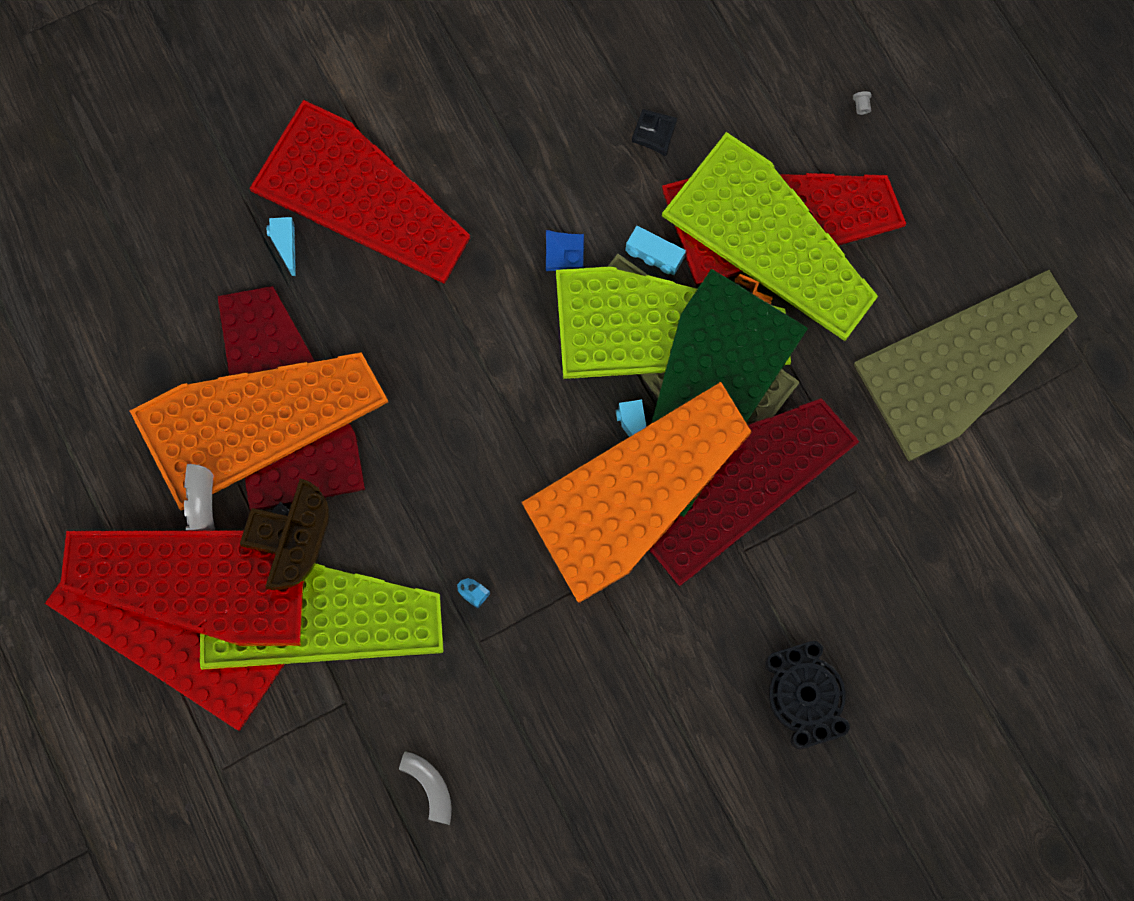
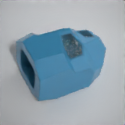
M464 579L457 584L460 595L476 608H479L490 594L489 590L473 579Z

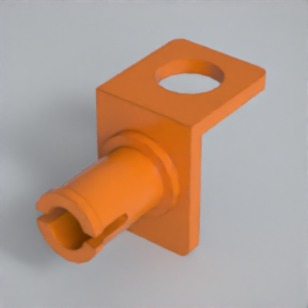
M742 274L736 277L735 283L750 288V293L771 304L773 297L758 292V281Z

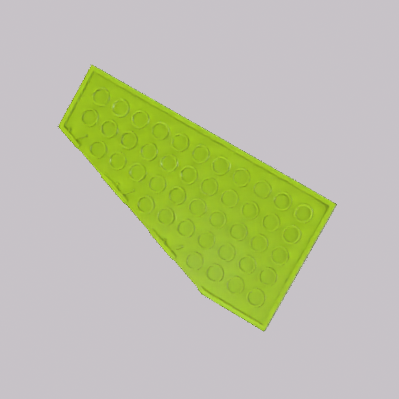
M727 132L662 213V217L844 341L847 340L878 297L865 279L861 278L845 258V254L828 233L826 234L796 192L783 180L774 168L773 163Z
M616 267L556 270L563 379L665 373L680 315L697 291L696 288L649 275L643 276L618 270ZM773 306V307H775L776 309H778V310H780L781 312H783L784 314H786V311H785L784 308H780V307ZM789 357L785 365L791 364V357Z
M315 564L311 573L304 579L301 646H238L200 634L201 670L443 653L440 594L418 588L412 589L356 573L351 574L334 570L319 564Z

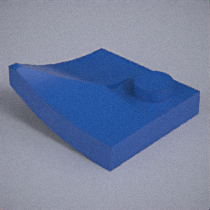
M546 230V271L583 268L584 234H567Z

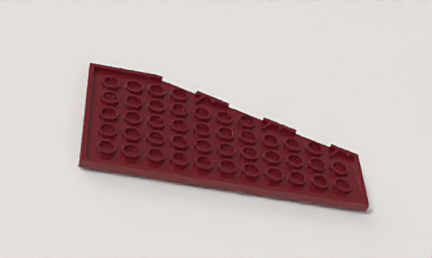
M273 286L217 296L229 376L278 369V367L304 362H315ZM350 423L245 477L250 511L251 508L262 510L276 507L280 502L284 505L292 504L300 479L314 484L320 489L324 497L365 490L357 438Z
M822 398L748 425L752 433L714 474V477L703 488L686 516L683 518L679 515L655 545L649 549L679 587L860 442Z

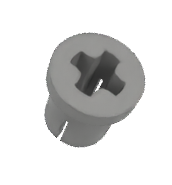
M858 92L853 95L857 114L863 115L871 112L870 92Z

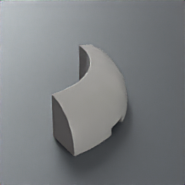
M187 464L184 488H186V498L188 499L184 500V516H187L188 525L186 526V531H214L212 513L214 475L206 467L195 464Z
M405 751L399 770L415 777L424 787L430 808L428 820L450 825L451 799L442 776L428 761L416 754Z

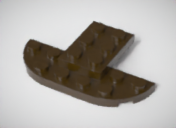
M304 479L299 480L288 516L251 508L240 546L276 554L265 586L266 589L282 590L293 587L302 582L311 573L316 564L329 522V509L320 489Z

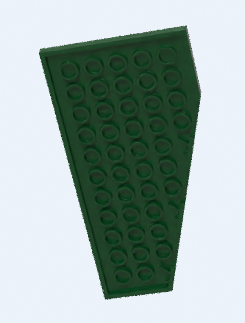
M711 269L680 315L652 423L720 382L747 423L808 328ZM699 494L680 513L681 517L684 518Z

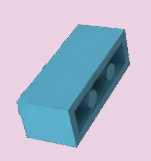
M636 226L626 243L625 250L630 256L639 257L646 264L654 265L660 268L662 272L675 275L686 253V250L639 226Z

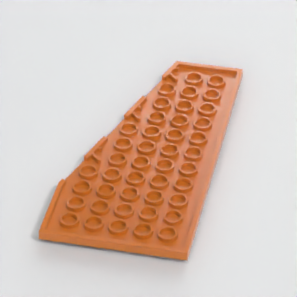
M361 352L338 356V358L312 363L304 362L278 367V369L249 374H236L193 384H181L130 410V413L179 509L182 511L184 509V500H188L186 498V488H184L187 464L206 467L213 473L212 494L381 407L388 403V399Z
M721 382L522 502L578 603L629 574L648 550L655 545L674 523V520L714 477V474L752 433Z

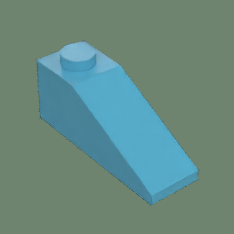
M292 217L269 218L270 225H267L266 228L267 236L271 237L274 246L291 275L296 276L295 224Z
M642 400L619 403V408L616 410L617 421H621V426L629 437L647 427Z

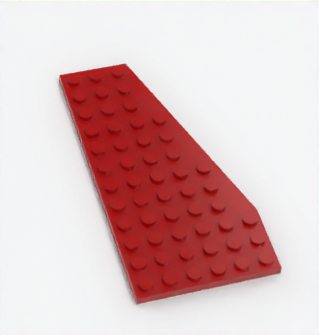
M305 100L300 104L250 187L251 192L444 284L470 240V234L455 220H452L430 196L394 165L391 159L355 128L352 122Z
M780 174L787 185L804 202L811 215L826 234L828 233L838 246L902 228L906 225L887 175ZM689 178L662 186L667 205L670 204ZM675 225L682 248L686 250L685 257L696 287L701 285L711 269L726 278L744 273Z
M66 531L60 588L64 591L238 646H301L304 580L287 589H266L265 586L276 554L241 547L240 541L244 531Z
M60 583L45 602L46 605L239 732L285 665L276 664L201 670L200 633L64 591L60 588Z

